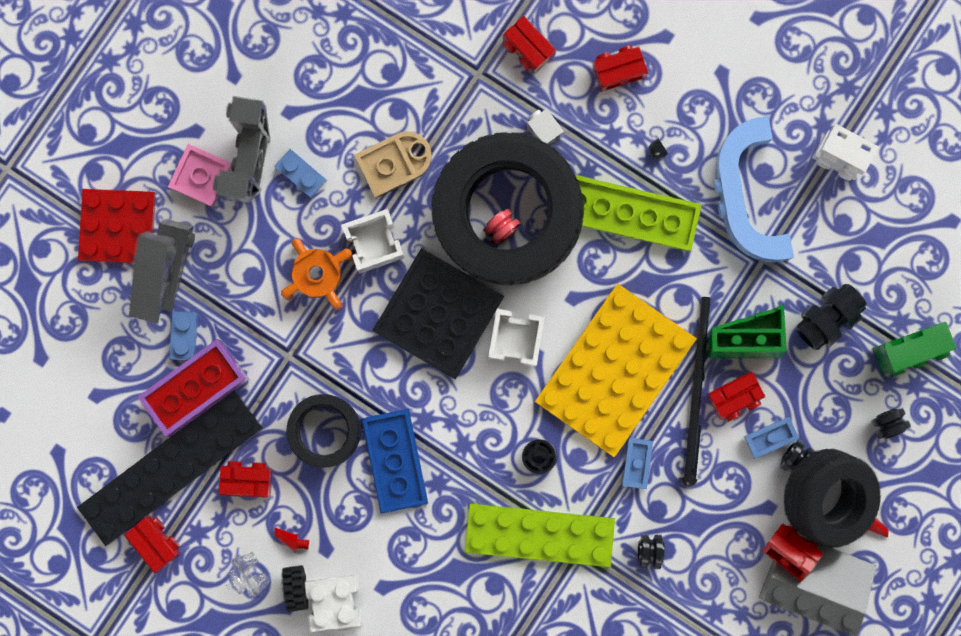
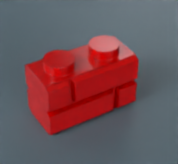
M522 16L503 34V40L505 41L503 46L510 54L515 52L520 57L519 63L526 71L532 70L534 73H537L556 55L557 50L525 16Z
M632 45L620 48L617 54L610 56V53L607 52L596 57L592 67L601 92L647 77L648 70L640 47L633 48Z
M752 371L706 394L718 419L723 420L726 418L727 422L739 417V411L746 407L750 411L762 405L760 400L765 398V394Z
M228 461L227 466L220 467L219 495L269 498L271 497L273 469L266 468L267 463L252 462V467H242V462Z
M147 516L129 530L124 537L155 574L177 558L181 552L178 550L180 545L173 536L168 538L163 532L165 528L163 523L157 517Z
M783 523L762 549L764 554L801 582L823 555L814 542L806 541L798 535V532L792 526H786Z

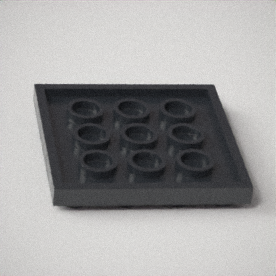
M421 248L372 331L456 380L504 296Z

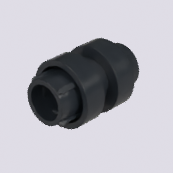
M843 284L839 289L835 287L830 288L821 296L823 305L820 308L812 304L801 314L802 321L797 324L796 331L812 349L819 350L824 345L831 347L842 337L840 328L845 327L850 330L862 320L861 313L866 309L867 303L863 296L850 284Z

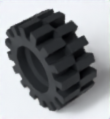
M303 565L282 568L283 598L288 612L308 610L309 598L306 597V574Z

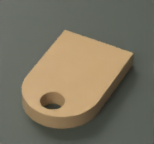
M414 132L398 133L354 155L375 198L381 197L421 177L429 169L432 160L428 142L424 137ZM415 145H422L425 148V153L421 157H416L412 154V148Z

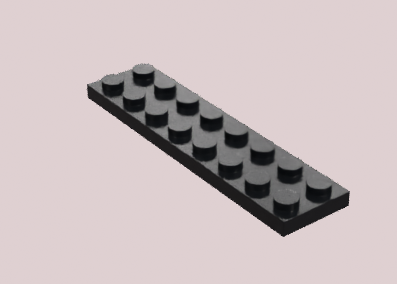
M233 391L80 504L77 509L102 543L108 546L263 429V427L238 393Z

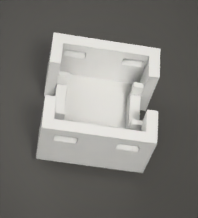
M835 124L830 131L828 130L825 133L812 158L817 160L816 163L825 169L832 168L837 171L841 178L849 181L851 179L856 180L860 174L863 175L867 171L879 146ZM839 132L845 135L846 138L843 139L842 137L838 136L837 133ZM864 145L868 147L870 150L866 151L862 149L861 146Z
M388 209L342 224L347 241L349 243L353 242L357 254L352 255L359 274L405 258L399 240H393L390 229L394 228Z
M497 309L488 359L504 361V357L521 359V365L536 367L545 317L529 314L527 321L511 318L512 311Z
M356 574L312 579L305 582L306 597L312 598L313 613L309 615L311 632L354 627L362 624L360 607L354 608L352 593L358 590Z

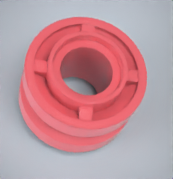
M509 209L496 214L487 222V226L483 229L486 235H494L491 241L495 245L505 242L521 225L518 219H511L513 213Z

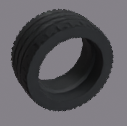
M317 394L304 399L293 409L287 422L286 434L288 444L297 458L310 466L326 468L339 465L351 457L360 441L361 425L356 411L345 400L334 395ZM315 408H333L340 412L346 420L348 428L347 439L343 446L332 454H315L307 449L302 442L300 434L301 423L306 414Z

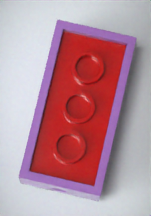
M216 339L140 394L138 399L165 437H171L250 379L221 340Z

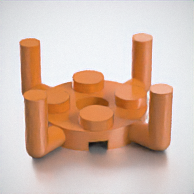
M293 239L292 246L299 256L296 258L292 269L293 283L282 289L281 296L286 300H291L293 294L297 291L311 298L326 296L335 310H341L343 304L334 290L341 280L339 264L345 260L351 261L353 259L351 250L344 249L333 256L331 253L320 249L307 250L300 239ZM313 267H320L323 270V275L318 280H313L310 277V270Z

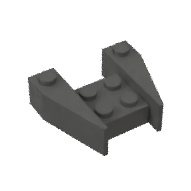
M233 96L232 103L227 105L226 117L229 118V122L239 133L235 142V147L238 148L237 158L234 157L232 160L231 171L219 170V176L214 177L213 190L216 191L215 194L219 198L249 203L262 190L260 188L267 144L271 140L267 110L263 101Z
M165 219L159 223L157 234L144 232L138 236L133 265L129 317L158 323L161 309L173 311L189 247L192 248L195 241V234L192 233L194 226Z

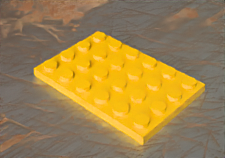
M617 283L537 397L535 403L609 455L615 457L697 338Z

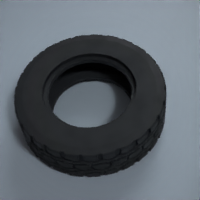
M515 132L488 134L463 146V149L458 150L440 172L441 175L437 178L431 204L434 230L446 254L464 271L494 284L520 285L530 283L554 271L566 260L579 239L584 217L581 188L568 162L546 142L530 135ZM507 170L524 172L534 177L543 186L547 195L548 215L542 230L532 241L514 249H498L483 243L475 234L469 217V206L474 191L483 180L497 172Z

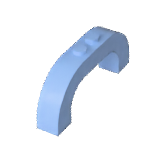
M764 116L753 118L740 124L725 139L716 159L717 179H714V189L716 194L719 193L721 203H718L719 215L724 217L727 233L735 246L753 259L763 262H782L794 258L790 234L765 236L758 233L750 225L738 167L740 155L745 149L769 144L772 140L769 117Z

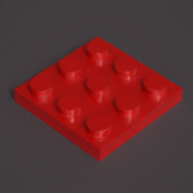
M82 189L78 260L134 263L138 236L144 232L154 233L156 193L151 191Z

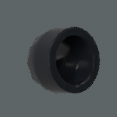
M659 138L649 145L648 152L652 158L661 159L668 155Z

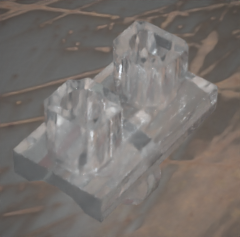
M253 552L243 556L239 554L230 560L239 578L234 570L227 573L232 581L226 585L228 590L235 586L239 594L245 592L241 584L242 582L250 597L254 598L261 594V590L270 583L264 572L253 578L249 571L250 568L259 563Z

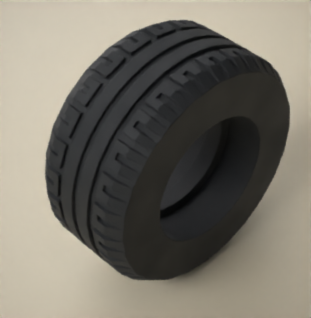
M837 449L818 450L802 459L791 472L784 491V510L787 520L793 529L806 538L830 548L843 547L861 538L875 521L881 501L880 484L872 467L865 461ZM841 481V494L837 504L830 512L823 515V502L827 492L835 483Z

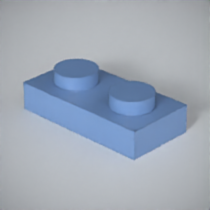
M291 149L274 166L310 198L327 181Z
M172 312L170 360L187 361L196 355L197 312Z
M786 417L745 435L744 439L753 459L790 444L798 440L799 437L790 417Z
M628 438L622 486L647 489L653 441Z

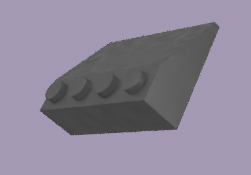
M801 536V537L804 538L806 541H812V540H810V539H808V538H805V537ZM816 542L814 543L823 555L802 582L774 560L772 561L759 596L760 599L847 634L858 636L866 614L876 565L836 549L822 546Z

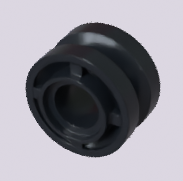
M904 408L891 409L871 420L873 427L880 428L876 433L879 439L897 436L911 427L909 420L902 419L906 414Z
M533 440L524 447L522 452L524 466L535 474L549 472L555 467L558 460L555 446L547 440ZM539 449L543 450L546 454V460L542 464L534 460V453Z
M798 439L786 450L779 467L784 471L791 469L792 472L802 459L815 452V450L811 447L804 449L805 443Z
M641 534V538L638 541V562H640V568L647 569L649 564H652L654 569H661L665 552L662 535H654L653 539H650L648 534Z

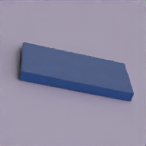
M409 408L361 418L380 513L429 504Z

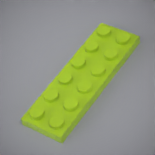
M575 175L581 188L584 203L582 227L691 252L702 204Z
M470 503L465 553L611 567L615 518Z

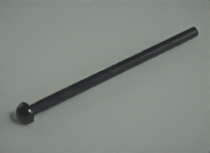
M701 297L684 478L679 477L681 485L686 488L695 486L698 481L696 475L701 434L699 414L702 383L705 380L704 363L710 297Z

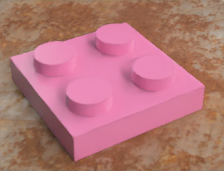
M188 144L168 187L210 207H214L218 198L215 194L216 191L213 190L214 177L219 176L220 169L230 171L232 163Z

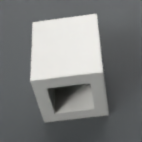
M548 109L542 112L537 110L528 117L530 121L527 122V128L533 137L551 145L563 136L564 131Z

